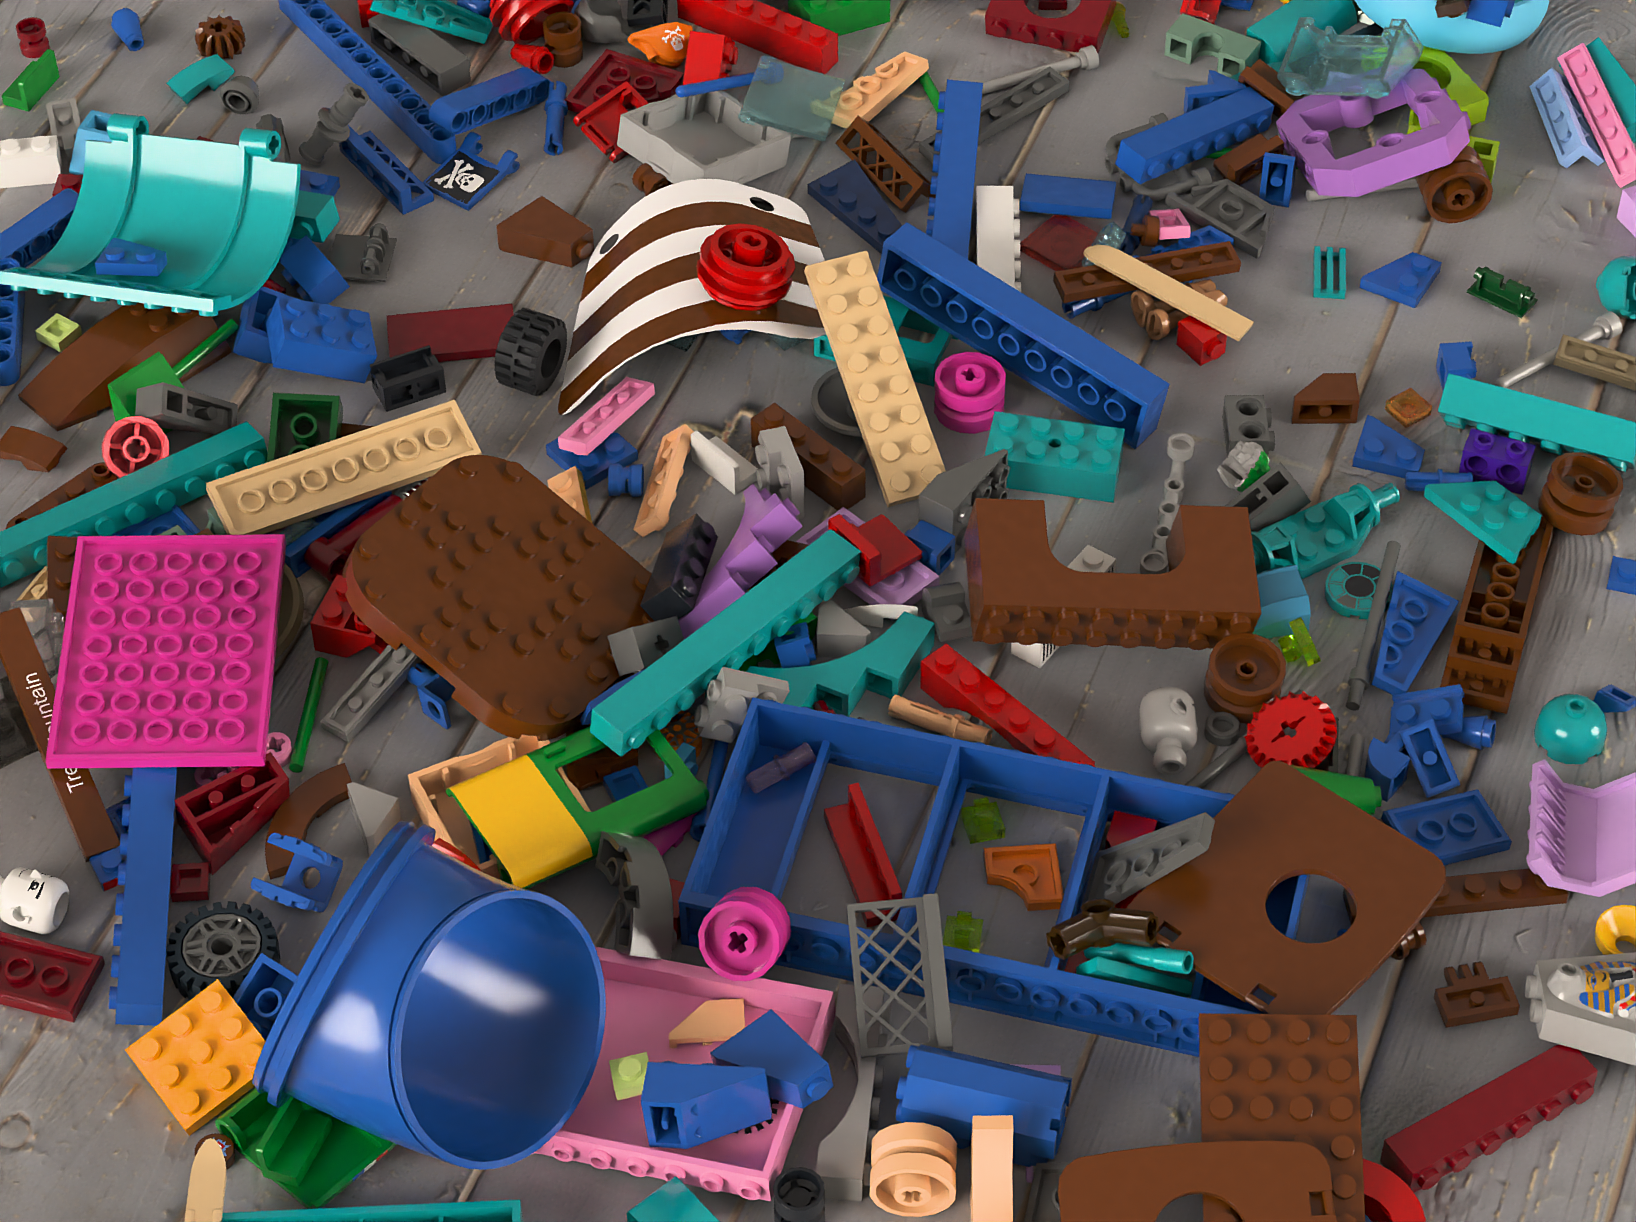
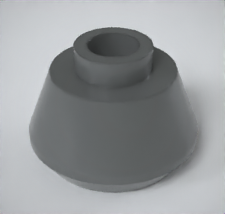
M236 76L222 85L220 97L223 104L230 111L237 114H249L258 108L259 88L253 79L246 76Z

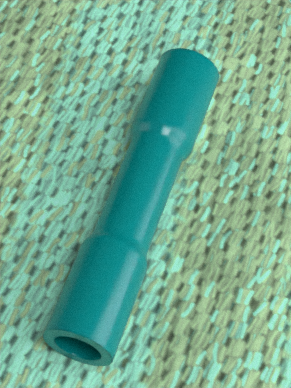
M1115 943L1109 947H1089L1084 950V955L1087 959L1099 956L1117 962L1150 966L1157 970L1189 974L1194 963L1192 952L1165 947L1152 948Z

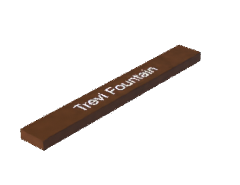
M20 607L1 612L0 659L85 862H89V858L120 846V842L89 769L47 768L46 754L55 689Z

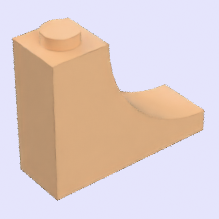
M1013 1115L973 1116L969 1181L971 1222H1013Z

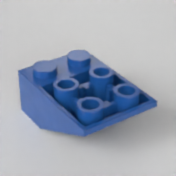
M672 1061L647 1063L641 1106L649 1147L689 1149L772 1118L765 1068L751 1065H742L740 1067L718 1066L712 1063H703L701 1065L679 1064Z

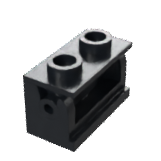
M430 345L370 364L372 387L386 412L446 393L444 369L436 357L432 355Z

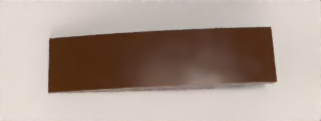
M1541 516L1538 529L1530 536L1527 546L1520 550L1516 563H1509L1480 539L1478 541L1440 687L1461 684L1465 693L1462 702L1465 705L1505 714L1508 713L1553 525L1543 516Z

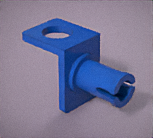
M417 663L416 668L421 670L422 673L412 666L408 672L407 679L411 684L417 686L423 713L445 729H449L452 725L445 702L452 698L451 696L456 688L438 673L435 674L427 669L425 665Z

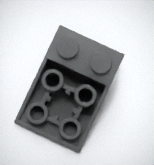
M1002 449L940 473L919 494V521L922 519L954 535L955 553L961 547H965L964 535L975 498L1007 499L1009 493L1006 489L1007 477L1010 471L1008 451Z

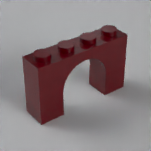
M991 0L985 13V28L988 35L1071 52H1079L1080 48L1093 45L1098 54L1116 8V0H1081L1079 6L1066 16L1044 18L1032 13L1026 7L1029 0Z

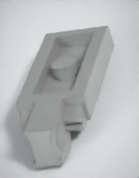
M75 98L45 103L52 136L57 135L60 151H65L67 164L71 163L77 130L81 125Z

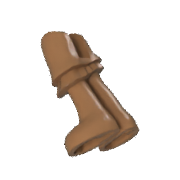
M1211 279L1185 284L1219 304L1227 305L1228 298L1221 290H1216V285ZM1138 290L1131 294V308L1134 317L1140 327H1146L1148 336L1153 340L1166 337L1170 330L1178 327V321L1190 316L1162 300L1154 301L1152 296L1143 290Z

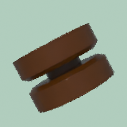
M1467 145L1451 164L1415 177L1429 214L1440 222L1458 223L1471 219L1482 212L1492 198L1493 188L1477 151Z
M1581 452L1565 453L1558 456L1551 465L1547 475V482L1543 486L1538 498V509L1543 517L1558 529L1580 536L1595 535L1604 531L1609 524L1614 512V506L1618 502L1623 490V479L1617 469L1599 457Z
M1238 633L1226 636L1219 641L1210 654L1208 670L1204 680V697L1209 707L1215 713L1227 712L1234 715L1240 723H1251L1253 712H1259L1262 709L1263 702L1270 703L1274 700L1275 695H1281V687L1286 675V661L1281 650L1269 639L1257 634Z

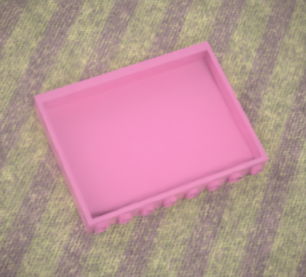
M595 947L602 967L606 993L605 1028L598 1061L590 1083L573 1114L563 1127L534 1153L552 1156L563 1162L576 1161L590 1164L598 1169L610 1168L628 1172L636 1177L649 1176L663 1179L667 1182L677 1176L683 1184L702 1187L709 1192L716 1193L722 1191L740 1195L748 1200L760 1199L771 1202L773 1186L776 1178L782 1172L803 1112L802 1108L779 1101V1104H772V1108L778 1109L777 1114L772 1113V1123L761 1122L764 1129L760 1131L757 1130L756 1126H751L752 1133L745 1134L744 1128L739 1130L738 1134L731 1133L689 1149L649 1147L641 1106L642 1095L617 1100L609 1061L647 1052L649 1062L662 1063L664 1061H672L679 1064H713L710 1052L726 1041L712 1042V1045L705 1046L702 1045V1042L677 1044V1048H670L669 1033L705 1001L722 998H744L745 1027L772 1009L822 1057L835 1020L834 992L759 977L750 981H732L718 975L711 968L664 959L629 956L616 950Z

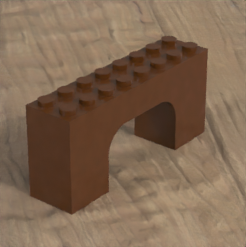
M975 498L964 535L973 642H985L986 644L1005 642L1019 643L1021 645L1039 643L1053 644L1055 646L1074 644L1088 645L1090 647L1109 645L1122 646L1124 648L1144 646L1156 647L1158 649L1179 647L1203 650L1214 648L1226 636L1238 633L1252 634L1261 616L1248 507L1180 505L1166 540L1169 572L1162 574L1076 571L1064 566L1054 557L1048 544L1044 500Z

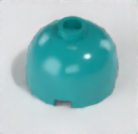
M1620 256L1613 259L1606 265L1596 281V288L1602 306L1608 311L1615 313L1618 317L1636 319V256Z
M1563 694L1554 697L1540 711L1534 729L1535 743L1538 747L1541 744L1548 751L1547 756L1555 761L1565 764L1586 763L1589 757L1597 754V757L1603 750L1607 737L1606 717L1598 704L1588 697L1579 694Z

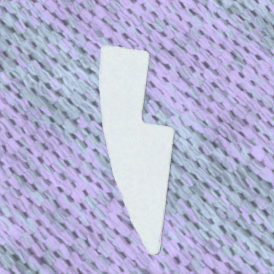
M876 604L844 609L860 624L878 628L883 627L884 618L897 620L904 611L918 616V608L908 605Z

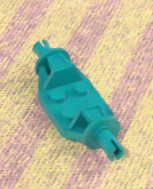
M1357 483L1350 487L1349 492L1318 503L1267 526L1259 532L1251 531L1256 572L1259 573L1293 564L1297 565L1300 577L1304 579L1356 555L1372 527L1379 524L1380 509L1399 502L1400 494L1397 487H1393V483H1387L1385 486L1371 492L1364 484ZM1354 516L1359 521L1357 525H1355ZM1275 550L1282 559L1274 558L1272 551Z

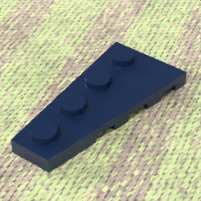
M855 159L807 184L808 194L881 254L884 241L902 226Z

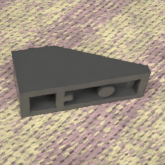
M164 382L137 389L135 416L151 419L160 428L217 435L237 426L238 404Z
M1280 462L1226 504L1225 507H1248L1251 531L1259 532L1267 526L1296 514L1311 501L1298 482Z

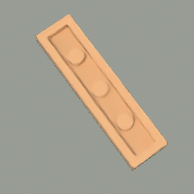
M686 424L681 425L662 438L633 529L642 537L655 530L660 531L669 521L670 507L677 495L676 488L679 479L684 473L683 465L686 456L691 450V434L694 431Z

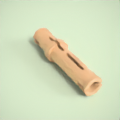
M894 695L889 704L888 715L891 717L902 719L951 738L974 743L981 742L989 745L991 742V733L993 732L991 728L965 720L963 715L947 714L932 707L908 700L900 695Z

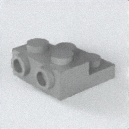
M782 426L759 431L758 441L760 445L755 446V452L760 465V469H756V477L760 489L766 488L772 495L776 493L782 501L789 498L801 512L796 517L798 519L805 518L804 470L786 427Z
M722 667L716 680H711L703 705H698L695 711L694 724L698 726L699 736L732 743L736 735L740 733L752 697L783 703L790 691L788 681Z

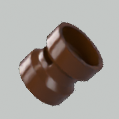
M647 163L640 165L632 178L634 186L641 192H644L646 196L673 184L664 175L655 172L652 166Z

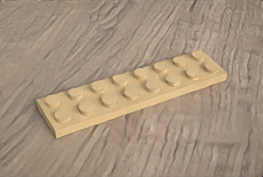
M863 251L808 265L805 267L804 272L886 505L891 507L919 499V494L938 474L946 470L868 252Z
M452 400L206 483V491L227 535L265 534L431 477L446 464L457 458L469 455H482V452L456 401Z

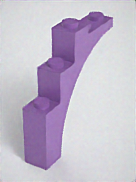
M751 484L743 491L745 509L736 534L717 564L704 578L693 611L678 620L684 639L747 593V590L778 564L772 553L802 527L796 517L801 512L789 498L782 501L776 493L772 495L766 488L760 491L754 484Z

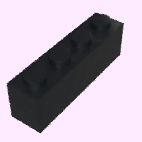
M697 513L668 531L664 538L640 604L654 621L677 616L679 620L693 611L718 539L714 528L708 522H704Z

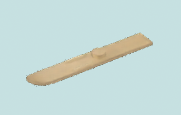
M1094 245L1084 250L1083 255L1097 266L1238 342L1254 324L1248 318L1116 248L1107 245Z
M206 1139L193 1161L184 1222H222L227 1173L222 1149L215 1139Z

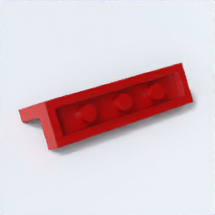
M859 783L849 784L848 803L825 808L824 819L856 902L864 903L902 899V890ZM892 909L880 910V912L887 916ZM900 909L892 917V922L897 921ZM872 911L861 912L866 928L880 925L883 921Z

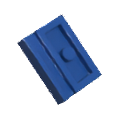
M1461 684L1392 695L1394 704L1391 707L1389 734L1391 732L1396 734L1405 723L1415 726L1430 719L1434 720L1439 735L1462 732L1464 710L1462 698L1465 693Z

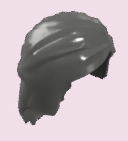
M581 0L574 12L581 21L582 38L589 42L606 44L613 41L628 42L627 39L632 33L651 28L650 24L629 27L627 18L622 17L621 6L617 0Z

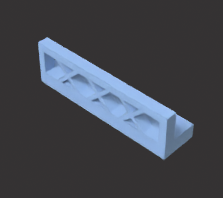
M1553 68L1549 69L1529 87L1559 164L1568 168L1580 157L1584 156L1599 166L1605 161L1604 156L1567 78Z

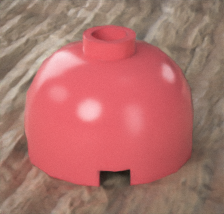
M142 416L125 417L114 422L105 432L101 444L102 458L107 468L118 478L169 456V440L166 434H164L156 422Z

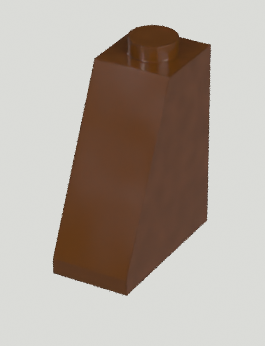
M540 196L497 225L499 249L504 252L572 268L587 259L594 251L593 229L543 196Z

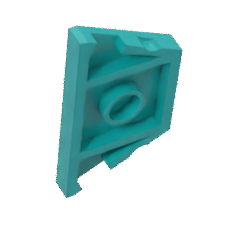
M1497 481L1428 484L1424 490V497L1511 564L1516 563L1520 550L1527 546L1530 536L1536 532L1540 525L1542 515Z

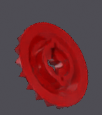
M1289 691L1287 696L1280 697L1275 695L1274 700L1270 703L1263 702L1262 709L1259 712H1253V719L1251 723H1247L1248 731L1247 735L1244 736L1250 757L1261 769L1272 761H1282L1288 765L1315 768L1329 755L1335 744L1337 723L1327 703H1323L1316 695L1312 697L1304 691L1301 694H1294ZM1290 727L1292 730L1295 729L1297 734L1291 737L1290 735H1285L1284 730Z

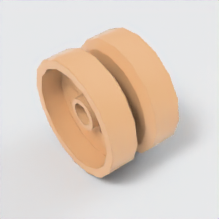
M916 1122L894 1124L880 1130L872 1139L870 1197L873 1202L887 1212L911 1217L933 1215L949 1208L955 1201L957 1143L952 1135L940 1127Z

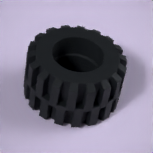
M522 308L515 312L506 324L496 349L495 376L498 382L534 396L542 395L547 391L556 379L566 353L567 328L564 321L528 308Z

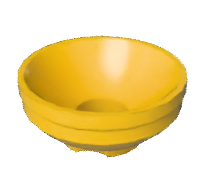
M1614 906L1605 910L1599 916L1595 927V941L1603 955L1623 953L1615 945L1620 941L1630 942L1636 947V906Z

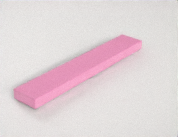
M1581 43L1557 57L1617 185L1622 188L1636 180V148L1588 48L1584 43Z

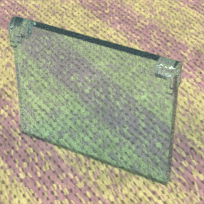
M761 56L738 119L743 123L754 126L757 123L825 142L845 84V79L778 62L777 58Z

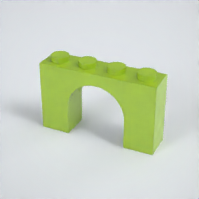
M1403 38L1364 50L1361 69L1363 76L1380 71L1384 66L1396 69H1424L1431 78L1435 77L1441 89L1445 88L1451 100L1457 101L1460 110L1467 112L1471 126L1485 121L1489 97L1445 51L1425 47ZM1410 109L1408 124L1420 126L1418 116Z

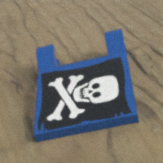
M470 132L465 137L460 148L422 182L432 193L468 211L507 174L515 173L520 167L519 162L515 161L518 158V154L511 150H507L503 154L498 165L477 156L483 150V145L478 142L481 136L475 132Z

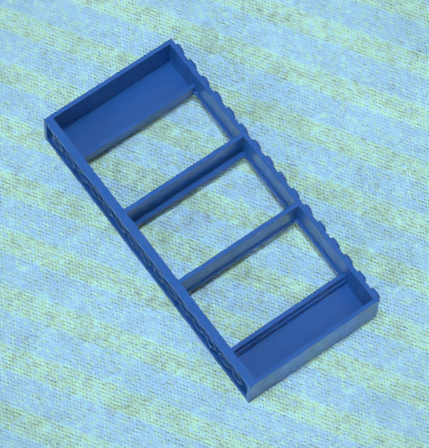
M752 697L678 900L681 944L699 948L698 932L703 918L727 892L740 887H758L772 893L781 901L828 763L939 786L904 899L923 897L924 894L936 893L966 792L1085 816L1056 925L1082 913L1080 910L1095 856L1100 850L1107 821H1112L1115 811L1157 820L1156 830L1204 812L1214 818L1235 795ZM1310 874L1298 875L1282 881L1271 891L1266 901V913L1272 925L1280 933L1293 940H1296ZM916 907L900 909L896 925L908 933L917 922ZM787 912L791 922V936L785 951L774 965L854 982L849 925ZM857 927L868 937L875 931ZM917 929V931L912 935V938L919 943V933ZM894 930L893 934L880 932L873 941L891 954L903 937ZM857 935L858 948L860 949L865 940ZM907 941L894 958L908 970L912 971L921 960V954L916 947ZM871 945L859 957L860 965L872 975L886 960ZM943 945L949 1003L1199 1057V1013L1264 1014L1248 1002L1244 1003L1199 972L1196 974L1191 998L1065 972L1068 958L1063 960L1055 957L1050 947L1044 967ZM890 962L877 979L890 990L895 991L907 975ZM921 967L915 975L923 981ZM861 973L862 984H866L869 979ZM912 979L901 991L925 997L924 989ZM1260 988L1253 994L1268 1005L1274 999V997Z

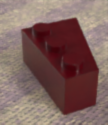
M270 752L266 754L265 766H241L175 799L177 823L202 861L209 862L212 875L274 817L280 805L290 796L289 778Z

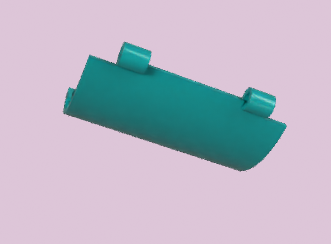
M114 113L110 116L107 123V133L112 142L86 140L85 165L81 189L72 217L59 241L41 261L30 268L13 267L0 270V284L11 285V290L28 291L30 288L37 289L38 294L43 295L64 292V297L81 298L83 295L90 296V300L95 302L110 301V299H116L119 305H136L139 302L144 303V308L161 309L164 306H169L172 312L186 313L191 312V310H199L200 316H217L218 311L239 305L253 296L274 271L292 229L299 195L301 164L274 161L281 150V137L277 131L245 128L240 135L239 144L152 135L149 134V124L144 116ZM113 238H120L166 251L167 264L159 276L98 275L95 262Z

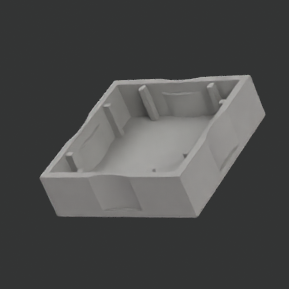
M721 90L683 98L675 94L665 100L652 102L621 114L617 146L643 164L647 163L652 166L655 172L661 173L673 184L695 179H720L744 184L786 166L791 135L761 115L748 110L735 98Z

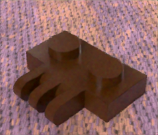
M1481 961L1473 962L1472 969L1474 975H1472L1468 964L1459 965L1458 973L1460 978L1457 977L1453 966L1444 968V977L1448 987L1435 989L1434 1000L1446 1028L1518 1015L1520 1005L1508 976L1489 979Z

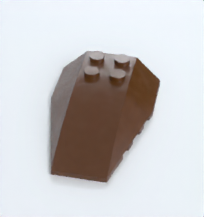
M139 302L136 305H123L104 316L66 347L18 394L19 399L58 432L97 417V411L107 407L112 408L108 384L158 351L163 354L172 368L219 328L211 316H200L199 310L177 313L172 312L169 306H164L161 309L144 308V303ZM227 341L222 342L179 378L180 382L187 381L232 353Z

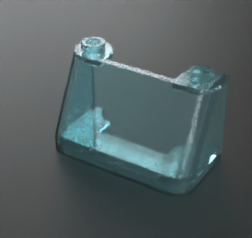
M1300 17L1277 78L1285 87V90L1294 96L1302 94L1369 96L1378 99L1389 95L1419 62L1424 48L1406 19H1392L1389 27H1384L1381 36L1337 35L1332 26H1326L1324 31L1314 26L1315 20L1313 17Z

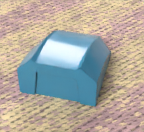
M1297 565L1281 566L1256 573L1262 613L1252 634H1257L1264 638L1308 633L1311 617L1309 595L1306 593Z

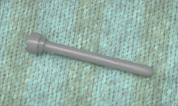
M1090 45L1080 48L1079 52H1076L1073 57L982 82V95L1018 85L1049 66L1058 73L1074 68L1085 69V71L1098 68V53L1095 47Z
M1609 311L1597 317L1592 328L1574 338L1590 343L1598 338L1610 340L1622 333V323L1615 313ZM1559 345L1500 376L1495 380V386L1507 388L1554 363Z

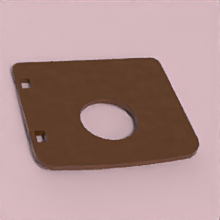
M1272 761L1267 763L1213 818L1215 824L1208 850L1146 886L1126 909L1153 912L1155 916H1158V932L1165 926L1179 935L1172 942L1157 932L1156 943L1165 948L1192 952L1194 970L1244 1003L1248 1002L1264 1014L1331 1015L1380 968L1426 914L1444 889L1446 869L1442 861L1434 853L1282 761ZM1306 874L1324 876L1338 882L1350 893L1356 905V917L1351 927L1336 939L1322 943L1299 942L1280 933L1270 922L1265 905L1271 891L1282 881L1294 876ZM1258 988L1274 997L1269 1005L1253 995Z
M1217 1141L1127 1149L1079 1157L1069 1163L1059 1177L1058 1201L1060 1222H1155L1162 1210L1171 1202L1194 1194L1209 1195L1226 1202L1239 1214L1243 1222H1337L1332 1193L1331 1172L1327 1159L1319 1149L1305 1142ZM1322 1193L1325 1215H1312L1309 1194Z

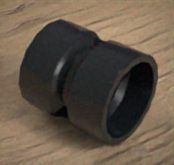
M794 1167L783 1171L776 1178L773 1186L774 1221L825 1222V1189L820 1175L812 1169L804 1167Z

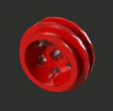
M491 0L489 4L491 8L489 19L494 27H499L498 31L503 40L513 41L515 44H528L544 36L543 22L547 16L556 12L571 13L574 2L573 0Z
M738 223L726 225L716 230L714 234L706 237L700 247L697 276L710 297L722 305L737 310L755 311L767 309L786 297L792 286V276L796 267L793 254L780 236L769 229L757 225Z

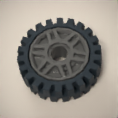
M228 901L227 908H222L221 902L213 903V910L208 911L206 905L198 908V916L192 912L185 916L186 924L179 921L175 926L176 933L171 932L166 949L168 967L176 989H179L180 994L184 998L189 997L190 1000L217 979L233 998L261 953L280 963L281 959L277 935L269 918H264L263 913L257 908L252 912L251 906L245 903L238 909L237 903Z

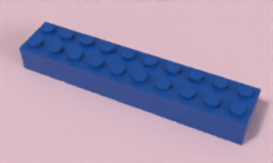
M907 222L884 241L877 274L881 291L980 353L993 357L1004 368L1092 423L1124 428V443L1136 449L1157 429L1170 385L1168 382Z

